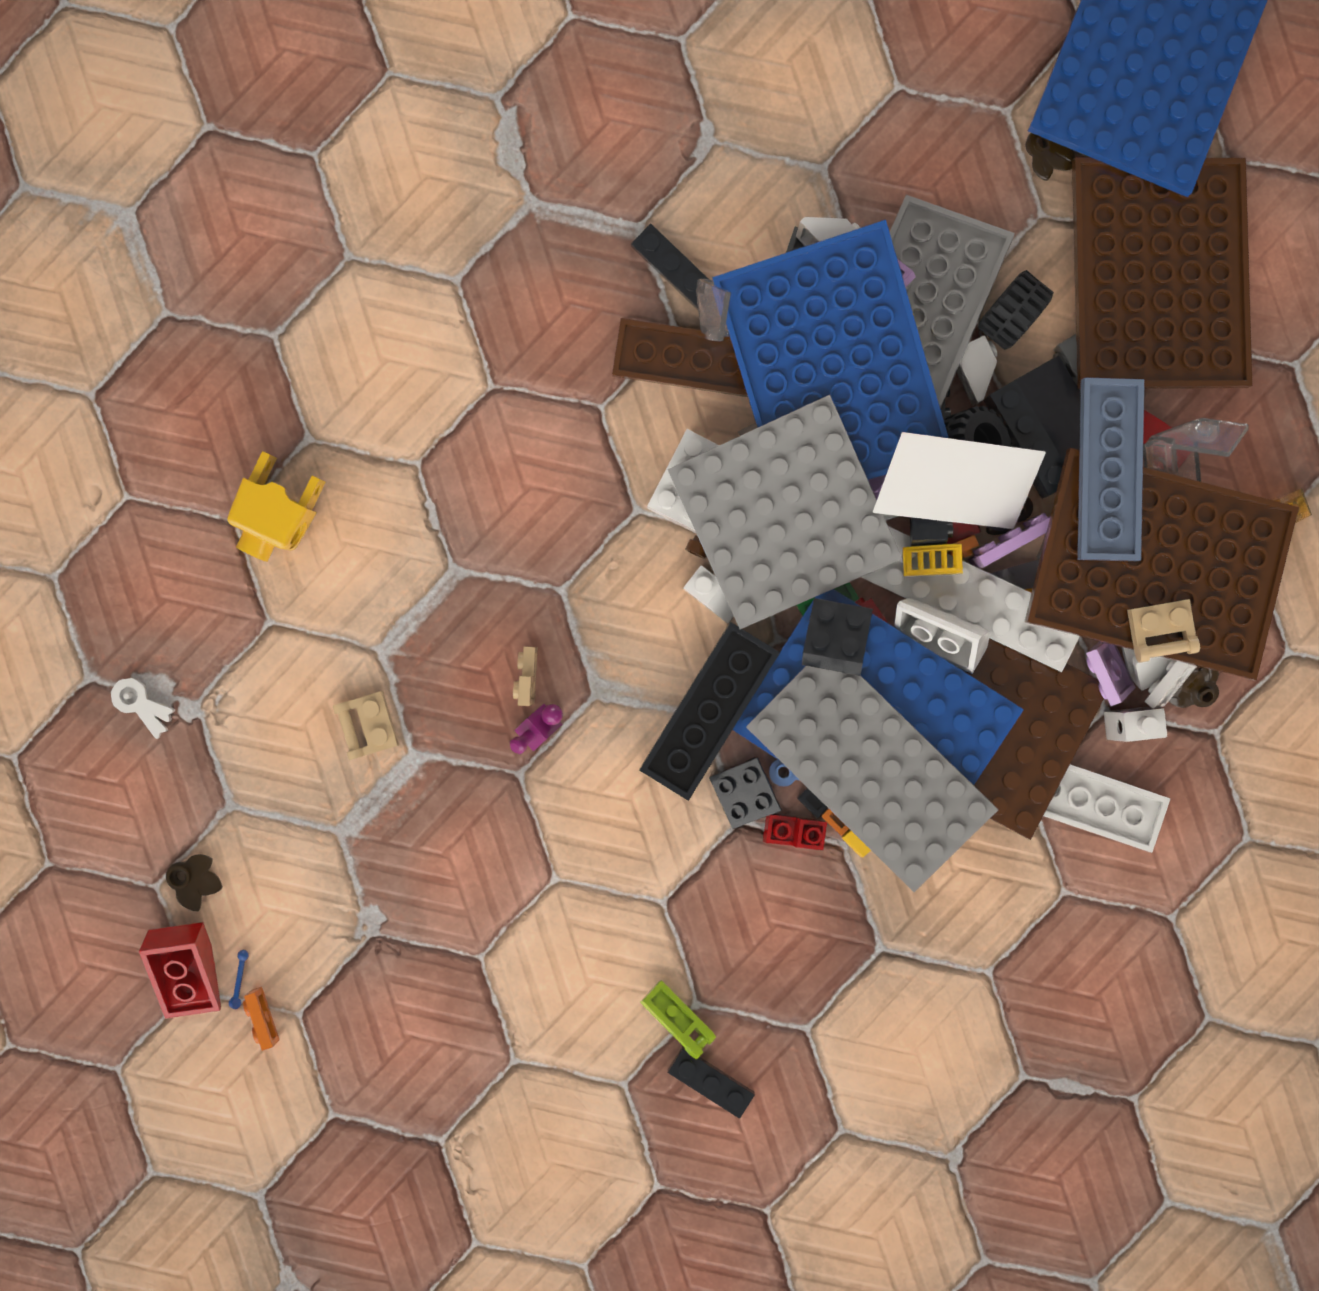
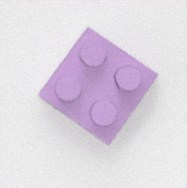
M1099 641L1086 653L1088 656V667L1092 673L1097 675L1100 682L1099 690L1103 698L1108 699L1111 706L1121 703L1136 687L1117 646Z

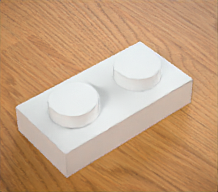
M1172 660L1166 668L1168 673L1162 680L1158 679L1149 688L1148 692L1150 695L1145 702L1153 709L1164 707L1197 666Z

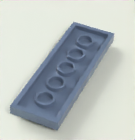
M1083 378L1081 380L1078 560H1141L1144 379Z

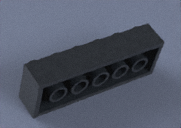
M729 622L640 766L639 771L689 801L780 652L745 630L739 629L732 622Z

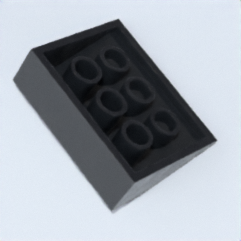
M1059 355L1005 385L983 400L989 410L993 409L996 411V416H1001L1004 420L1003 424L1008 427L1010 431L1008 432L1009 437L1012 438L1013 444H1011V447L1046 452L1033 482L1042 499L1057 492L1067 449L1080 450L1081 392L1077 389L1076 383Z

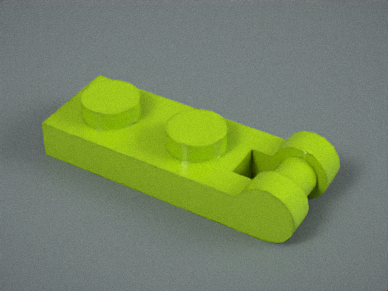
M662 980L640 1001L683 1045L687 1053L693 1058L698 1059L703 1053L702 1049L706 1044H711L715 1040V1034ZM694 1030L699 1035L695 1041L689 1036Z

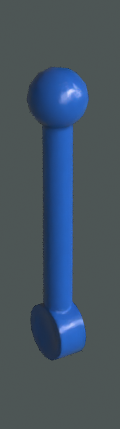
M240 950L237 954L239 965L234 995L229 1000V1007L232 1009H238L241 1006L239 994L245 960L249 957V953L246 950Z

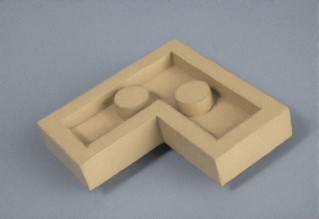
M524 647V651L518 654V669H522V676H519V681H514L513 699H518V706H531L535 703L538 647Z

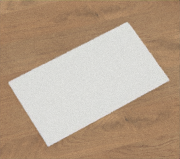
M902 432L873 513L1014 529L1046 452Z

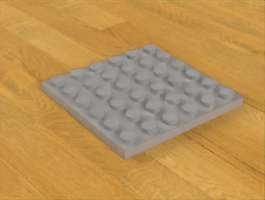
M831 395L667 469L739 629L902 559L883 514L873 513L877 502Z

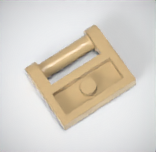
M1190 599L1127 610L1135 657L1139 663L1148 662L1153 657L1182 652L1194 654L1200 651V643L1195 632ZM1182 631L1183 640L1152 646H1147L1146 637Z
M383 691L333 705L334 713H338L349 752H347L349 760L399 745ZM350 709H357L368 746L362 748L359 746L349 713Z

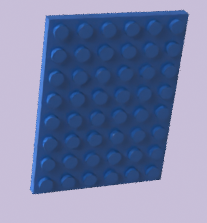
M1080 0L1028 132L1188 197L1194 189L1267 0Z
M886 220L712 277L757 428L831 395L868 480L887 474L902 432L948 438Z
M835 589L815 597L817 599L860 606ZM813 601L733 728V731L776 759L778 758L746 726L804 669L805 665H802L803 650ZM872 613L861 676L974 785L1024 709Z

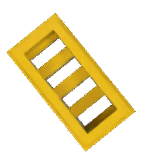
M962 544L903 547L904 576L963 574ZM953 551V567L947 568V552ZM929 552L930 569H924L923 553ZM935 552H941V568H936ZM912 553H917L918 555L917 570H912Z

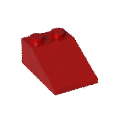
M204 922L148 930L140 947L139 954L165 1019L220 1011L221 1001L212 944Z

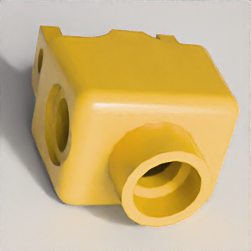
M262 451L249 479L243 477L227 520L232 526L243 530L236 548L255 558L268 562L275 547L289 551L297 548L317 513L312 509L326 482L312 475L299 503L289 499L284 487L274 482L264 485L277 458Z

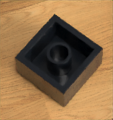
M814 598L803 650L802 665L861 676L873 609Z

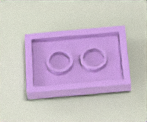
M1045 513L1037 515L1023 523L1024 529L1021 530L1018 527L998 537L999 543L995 544L992 541L973 550L975 556L968 559L969 563L977 568L985 567L1047 532L1050 516L1047 517Z

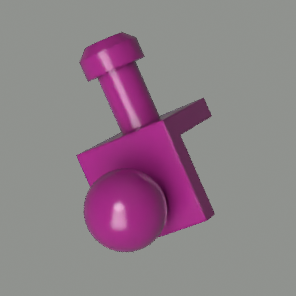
M555 704L541 705L514 730L520 737L516 736L510 741L511 750L517 754H522L526 751L527 745L532 751L537 749L563 725L561 723L563 718L562 709Z

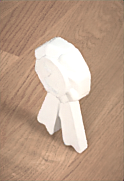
M135 678L121 679L115 684L111 691L113 705L123 713L136 712L156 739L160 738L161 732L168 731V728L157 717L170 722L172 720L171 714L175 712L174 708L148 699L146 686Z

